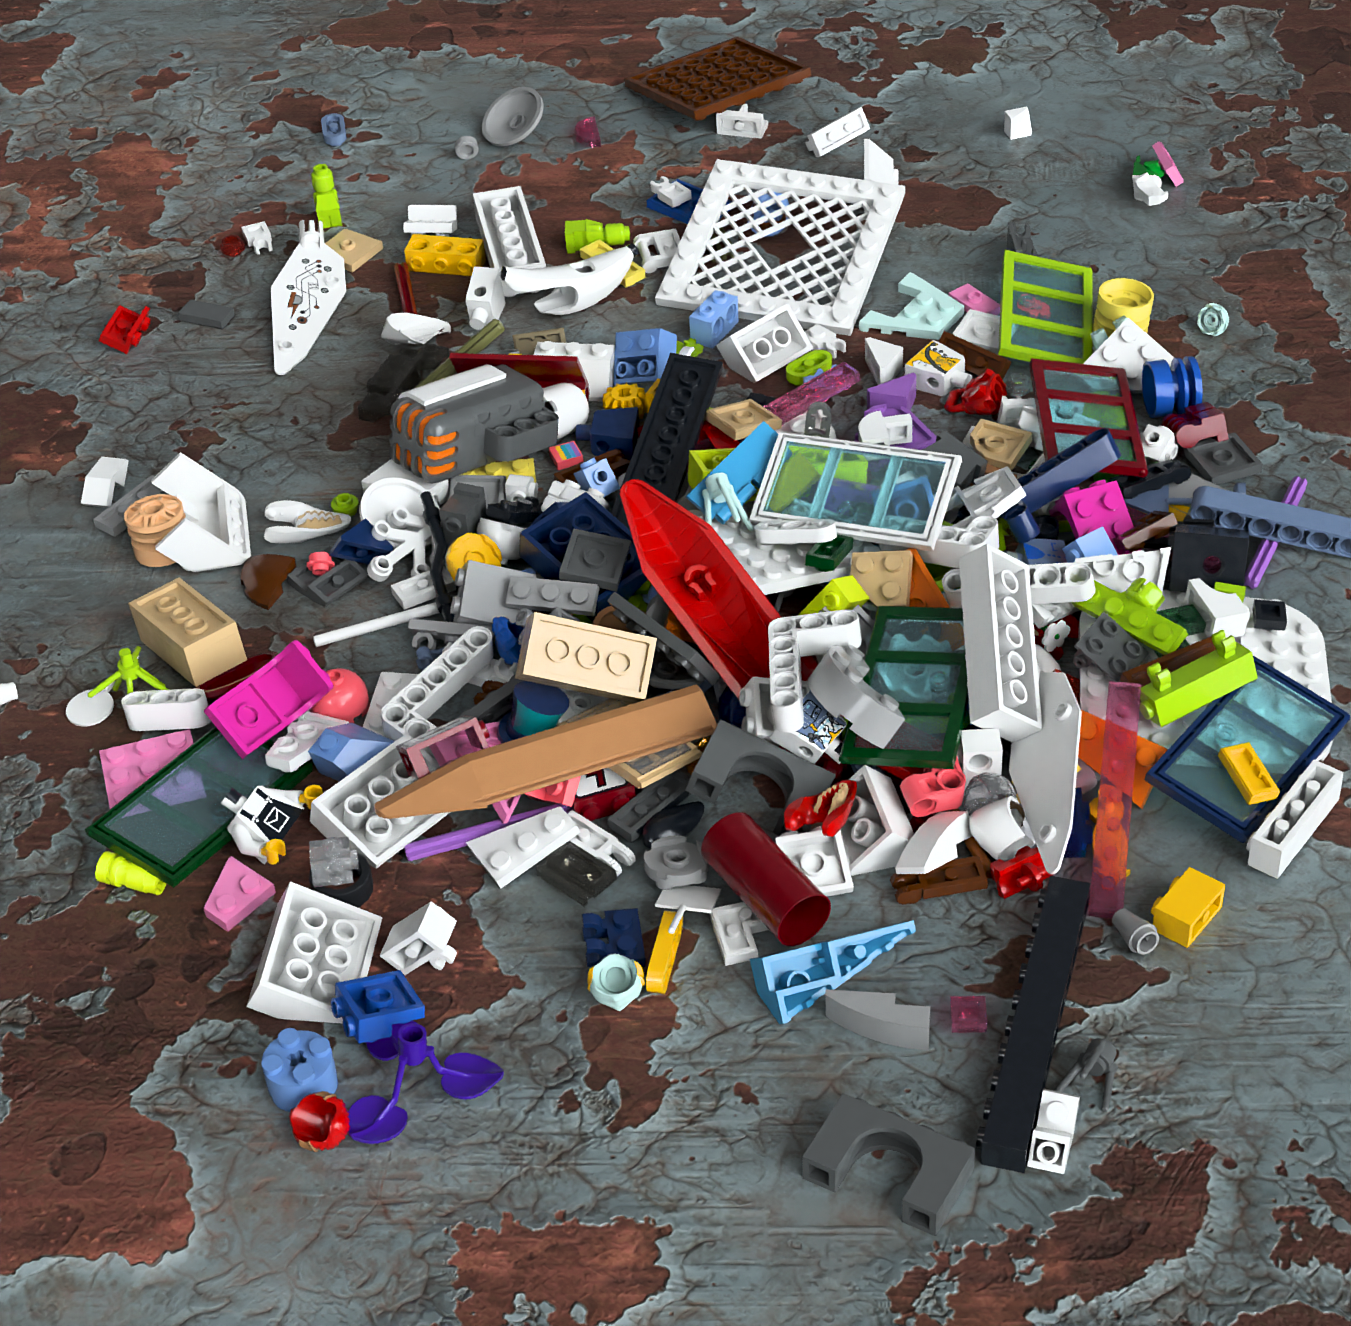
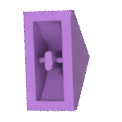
M913 372L868 388L867 410L881 404H887V408L901 410V406L911 410L916 398V374Z

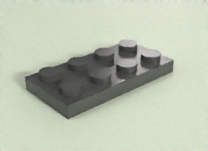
M614 592L607 600L615 609L612 614L624 623L629 631L657 638L655 650L657 652L662 651L679 668L680 666L684 667L686 672L695 680L701 682L705 679L713 686L721 676L695 649L622 596Z

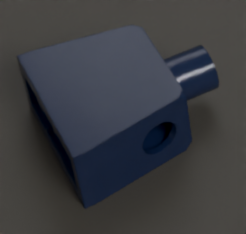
M638 407L595 411L592 425L577 424L576 440L590 441L591 452L594 456L619 449L625 455V459L631 460L639 437L637 429L640 427Z

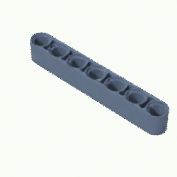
M1210 486L1198 487L1193 492L1190 511L1192 519H1213L1217 528L1249 530L1250 536L1351 558V518Z

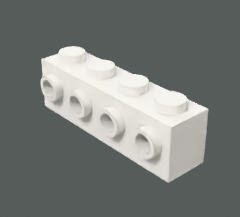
M1314 759L1306 770L1298 776L1291 789L1282 796L1275 809L1268 813L1260 828L1250 836L1246 849L1249 851L1248 865L1278 879L1339 800L1344 772Z

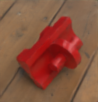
M1025 846L1017 851L1014 858L1006 862L998 859L990 863L991 877L997 884L998 895L1003 899L1026 888L1036 892L1043 888V880L1053 876V874H1049L1046 871L1038 847L1032 849L1029 846Z

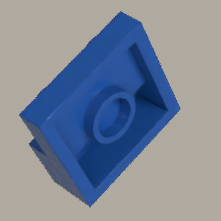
M401 970L335 983V997L331 999L332 1013L335 1018H343L345 1035L347 1037L354 1036L358 1044L391 1037L393 1024H405L412 1020L425 1018V1006Z

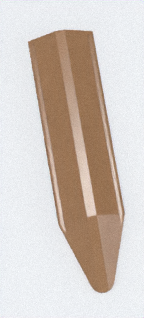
M696 684L455 758L431 771L430 774L413 781L374 804L375 813L379 817L392 819L487 808V805L713 735L717 723L702 689Z

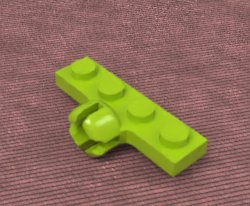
M1141 577L1135 579L1127 590L1122 593L1116 592L1094 580L1096 590L1092 598L1083 602H1071L1074 607L1096 619L1104 611L1135 640L1163 655L1176 651L1188 635L1184 627L1156 613L1165 598L1162 595V591L1154 583L1148 582L1146 585H1143L1146 579Z

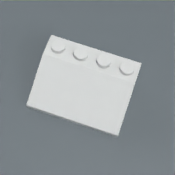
M408 733L390 744L311 803L310 822L331 843L343 850L360 854L366 858L369 865L376 869L451 813L446 812L392 819L379 817L375 813L374 804L417 780V778L408 775L396 748L397 745L413 739ZM424 748L420 750L430 772L440 767L439 763Z
M290 882L277 904L247 1007L278 1019L343 1024V1018H335L331 1009V999L335 997V983L367 977L382 917Z

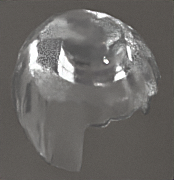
M992 772L981 773L974 776L965 789L964 811H968L970 817L974 811L1003 798L1013 796L1018 801L1016 791L1011 782L1004 776Z

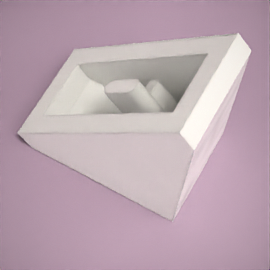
M869 337L865 338V361L878 385L893 380L903 369V347Z

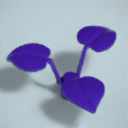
M413 1020L405 1024H393L391 1037L378 1039L374 1042H366L369 1053L379 1060L389 1061L399 1055V1065L392 1098L388 1102L381 1096L371 1095L357 1100L348 1111L350 1113L349 1137L362 1143L376 1144L389 1141L397 1137L404 1130L408 1120L407 1112L395 1105L398 1102L405 1065L417 1066L426 1057H429L436 1072L443 1075L441 1078L442 1089L450 1096L458 1099H473L483 1095L503 1078L504 1070L494 1062L471 1053L451 1054L445 1059L443 1067L434 1054V1047L427 1046V1034L422 1025Z

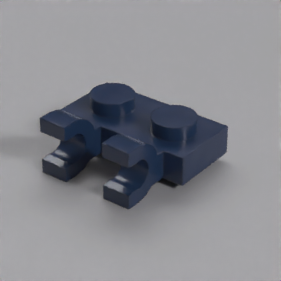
M638 908L604 911V919H601L599 915L594 913L582 914V932L584 942H586L587 967H593L611 953L639 962L641 967H645L646 958ZM606 937H607L608 944H605V942H603L602 940H600V939H598V938H606Z

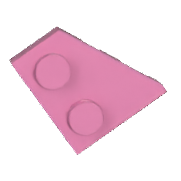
M231 856L227 860L204 906L205 915L208 919L229 932L276 893L275 886L272 882Z

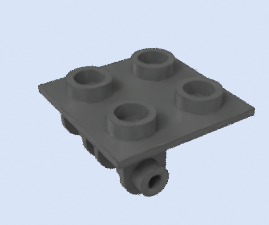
M1103 611L1075 644L1074 647L1078 651L1074 654V664L1078 668H1083L1093 663L1121 689L1123 685L1119 680L1122 673L1138 667L1149 652Z

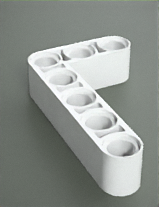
M845 609L781 617L769 623L770 700L775 727L779 732H795L804 724L801 657L826 654L832 646L847 648L848 645H853L858 648L861 645L862 637L859 617L854 610Z
M476 626L466 631L381 709V719L385 737L396 741L408 733L412 738H415L437 728L427 719L493 659L492 634L488 628ZM429 746L425 747L424 749L436 760Z

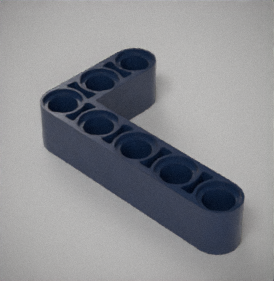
M1101 428L1092 432L1017 479L1026 496L996 518L1002 524V529L1017 543H1026L1040 533V528L1031 513L1119 459L1121 452L1109 429Z

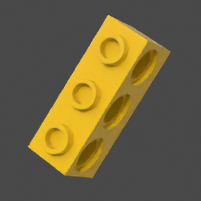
M412 234L404 250L408 270L414 272L472 276L474 266L483 267L486 261L483 239Z

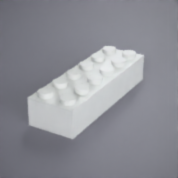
M521 186L473 193L476 221L481 238L484 240V248L490 268H499V272H501L502 266L521 269L546 267ZM501 280L504 297H513L517 294L529 292L537 293L541 291L534 290L516 292L510 289V287L508 285H505V283Z
M985 544L959 558L970 723L982 729L999 728L1000 737L1014 743L1042 730L1029 565L989 544Z

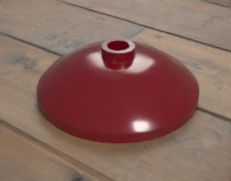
M270 651L247 657V661L195 688L204 690L207 701L215 702L265 666L278 653Z

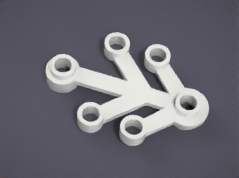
M403 507L395 508L390 516V520L395 526L410 525L422 528L418 532L394 529L385 521L376 522L371 530L372 536L376 540L383 541L388 539L403 543L386 556H376L371 560L367 567V573L373 580L378 582L385 581L393 570L392 566L411 551H413L411 576L420 574L417 569L423 572L430 570V567L425 563V541L429 538L432 539L433 552L429 557L431 564L435 543L430 527L425 523L423 516L409 514ZM397 515H401L403 519L398 518ZM377 528L382 529L385 533L379 532Z

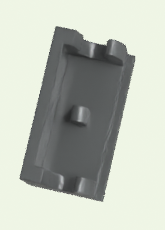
M1008 222V250L1038 257L1030 238L1031 230L1028 223H1025V231L1022 234H1017L1015 222ZM1014 265V273L1040 272V270Z

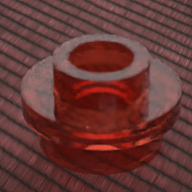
M229 235L222 239L220 248L223 254L235 257L244 251L245 244L239 236Z

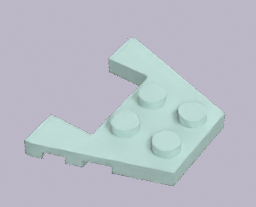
M909 272L898 283V292L915 298L894 318L870 310L859 321V330L868 332L869 328L881 329V334L889 335L893 331L906 332V337L939 340L943 332H947L964 315L965 306L914 273Z

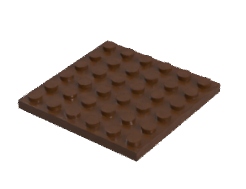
M734 37L625 77L624 81L625 87L647 98H651L670 109L676 110L693 120L699 121L706 119L707 115L722 113L728 107L743 105L752 98H762L765 96V93L780 91L789 84L801 83L803 79L811 76V69L806 65L742 38Z

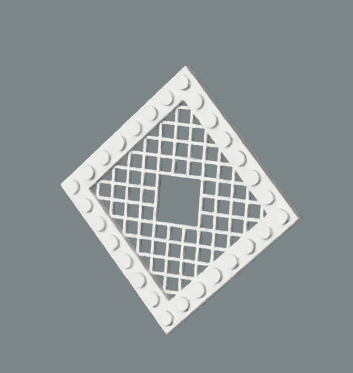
M717 159L656 294V305L695 311L715 290L724 291L738 296V318L757 321L788 303L802 328L809 329L819 324L836 334L851 336L905 196V186ZM751 189H755V190H759V191L753 193ZM743 190L747 192L748 196L737 199L734 195ZM774 192L783 194L776 196ZM768 193L772 199L761 203L758 197ZM798 196H804L805 198L800 200ZM730 197L733 202L726 205V202ZM789 197L794 199L795 202L784 206L781 202ZM821 199L830 200V201L824 203ZM753 200L756 206L746 210L742 204ZM815 200L819 206L808 210L804 204ZM776 203L780 209L769 213L766 207ZM839 203L843 209L835 213L828 209ZM845 203H852L853 205L847 206ZM738 207L741 212L730 217L726 212ZM800 207L803 213L793 217L789 211ZM863 207L866 213L856 217L852 211ZM761 210L765 216L756 220L750 216ZM822 210L827 214L826 217L816 220L813 214ZM722 214L725 217V220L718 222ZM785 214L788 218L787 220L779 224L774 220L775 217ZM848 214L851 220L842 224L837 220L838 217ZM744 217L749 221V223L740 227L735 223V221ZM808 217L812 223L801 227L798 221ZM866 220L865 225L863 226L861 221ZM766 221L773 225L763 231L758 226ZM832 221L835 227L825 231L821 225ZM730 224L734 230L723 234L719 228ZM793 224L813 251L771 270L751 242ZM856 224L860 230L849 234L846 228ZM751 228L756 230L757 233L749 237L743 234L744 231ZM817 228L820 234L811 238L806 234L807 231ZM715 231L718 237L711 239L713 232ZM839 231L844 235L843 238L833 241L830 235ZM738 234L742 240L731 245L727 239ZM859 237V240L856 243L854 239ZM825 238L829 244L821 248L814 244V242ZM722 241L726 247L715 252L712 246ZM849 242L853 248L842 252L838 246ZM746 245L750 251L739 255L735 249ZM707 248L711 254L703 257ZM834 249L837 255L826 259L822 254ZM731 252L734 258L723 262L720 256ZM850 255H852V258H851V260L849 261V259H848L847 257L850 256ZM751 256H755L758 261L747 266L743 261ZM818 256L822 262L813 266L807 262V260ZM713 259L719 264L710 269H707L704 263ZM842 259L846 265L835 270L831 264ZM739 263L742 269L731 273L728 267ZM800 263L806 267V269L797 273L791 268ZM762 266L766 272L755 277L752 270ZM698 267H700L703 272L695 275ZM823 267H827L830 273L821 277L815 272ZM723 269L726 276L715 280L712 274ZM787 270L791 275L779 280L775 274ZM747 273L751 279L740 284L736 278ZM845 273V276L842 279L840 274ZM811 274L814 280L803 284L800 278ZM705 277H708L711 283L704 286H699L696 282ZM769 277L775 282L766 287H763L760 281ZM835 277L839 283L828 288L824 282ZM730 280L735 285L727 290L722 289L720 286ZM795 281L799 287L790 291L784 287V285ZM753 284L759 289L751 294L746 293L744 288ZM819 284L823 291L812 295L808 289ZM777 288L783 293L777 297H771L768 292ZM838 291L837 296L835 297L833 292ZM801 292H804L807 298L801 301H795L792 297ZM828 295L832 302L825 305H820L817 302L818 299Z

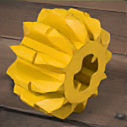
M627 382L623 385L616 383L615 387L607 388V392L603 394L604 410L638 407L639 419H643L644 413L647 412L645 407L646 393L644 388L638 387L636 383L628 385Z

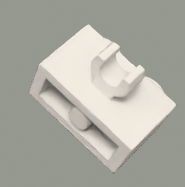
M429 902L392 927L380 957L397 970H401L404 975L427 961L434 968L442 970L446 961L452 964L457 954L454 948L447 945L457 921L433 902Z

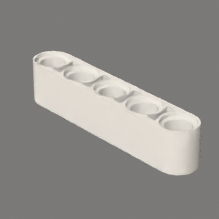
M1085 563L1029 565L1032 604L1083 602L1089 600L1095 594L1096 589L1092 570ZM960 569L950 570L942 578V586L947 601L956 608H962L961 588L954 590L961 587Z

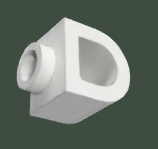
M514 474L508 476L505 483L506 500L516 502L517 499H525L529 496L537 497L538 483L534 482L532 476Z

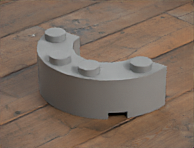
M848 645L847 648L832 646L808 678V686L811 692L835 718H838L841 714L853 723L849 728L870 743L884 749L905 721V717L898 709L899 703L887 694H879L864 682L863 678L870 668L863 660L864 654L853 645Z

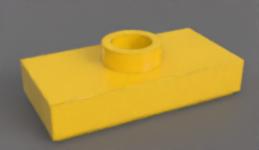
M1249 742L1220 748L1218 757L1248 805L1277 799L1280 790Z

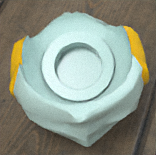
M611 953L589 969L587 983L589 992L593 994L599 1003L621 1011L640 995L642 986L645 985V979L639 962L620 954Z

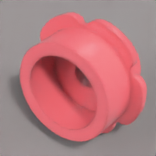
M327 552L311 553L309 561L306 563L308 570L317 576H322L335 566L332 556Z

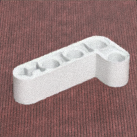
M984 515L974 518L966 529L942 525L934 551L916 550L923 562L960 569L959 558L985 544H989L999 550L998 521L995 517ZM890 516L885 517L882 528L923 534L927 522ZM879 543L881 551L908 549L907 547Z

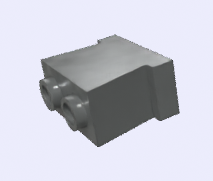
M945 430L937 435L935 443L922 449L924 451L962 456V463L954 487L959 486L961 490L966 489L971 482L976 485L974 479L985 474L988 461ZM913 463L911 472L917 475L918 478L928 476L930 485L937 490L944 467Z
M458 482L453 489L454 494L439 510L442 530L447 543L446 551H448L449 546L458 537L466 533L477 534L480 518L488 519L484 487Z

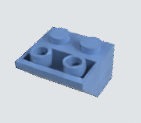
M661 328L616 332L613 384L623 385L626 382L628 384L655 382L657 378L661 379L670 353L676 354L677 335Z

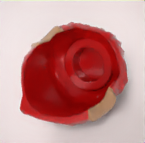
M313 1092L305 1096L289 1113L293 1136L299 1143V1146L313 1152L334 1149L342 1140H345L350 1130V1113L347 1111L343 1099H338L337 1095L329 1092Z

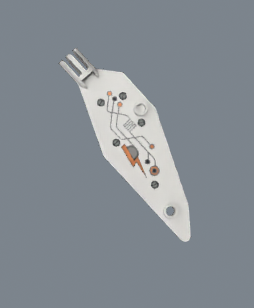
M304 220L299 222L300 243L271 286L274 371L278 375H285L308 355L346 293L344 258L324 243L322 221L318 222V232L315 231L314 220H309L307 232H305Z

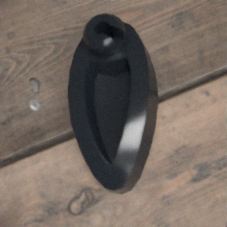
M696 801L681 804L654 814L647 821L643 829L644 845L651 849V843L663 837H688L704 814L703 803Z

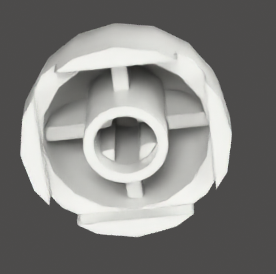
M480 518L477 534L486 535L496 543L502 555L501 564L507 565L508 560H518L521 558L519 556L520 532L527 528Z

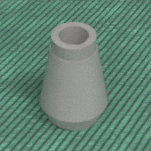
M1120 909L1113 915V925L1132 952L1144 955L1156 948L1159 943V934L1153 924L1129 912L1127 909Z

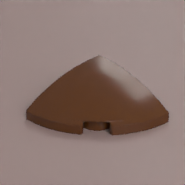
M261 554L250 557L245 562L240 576L241 585H244L246 588V597L255 605L269 610L283 594L282 583L287 578V575L295 569V558L277 554Z

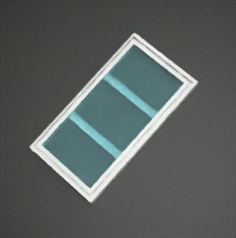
M779 432L749 521L752 525H757L758 523L770 520L831 519L835 521L836 533L838 535L853 537V540L934 551L962 463V456Z

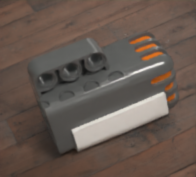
M486 364L401 393L398 400L392 404L390 410L393 418L390 420L392 433L389 435V442L392 447L389 449V454L396 464H401L404 469L412 471L414 475L423 478L424 481L432 484L439 483L495 461H513L555 445L558 438L559 416L545 407V401H543L544 391L536 381L507 365L500 364L493 367Z

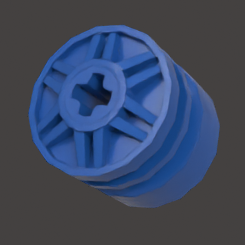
M1185 356L1183 359L1173 358L1171 366H1169L1165 359L1145 361L1142 369V394L1149 417H1165L1173 412V407L1177 414H1184L1186 407L1202 403L1201 372L1194 356Z

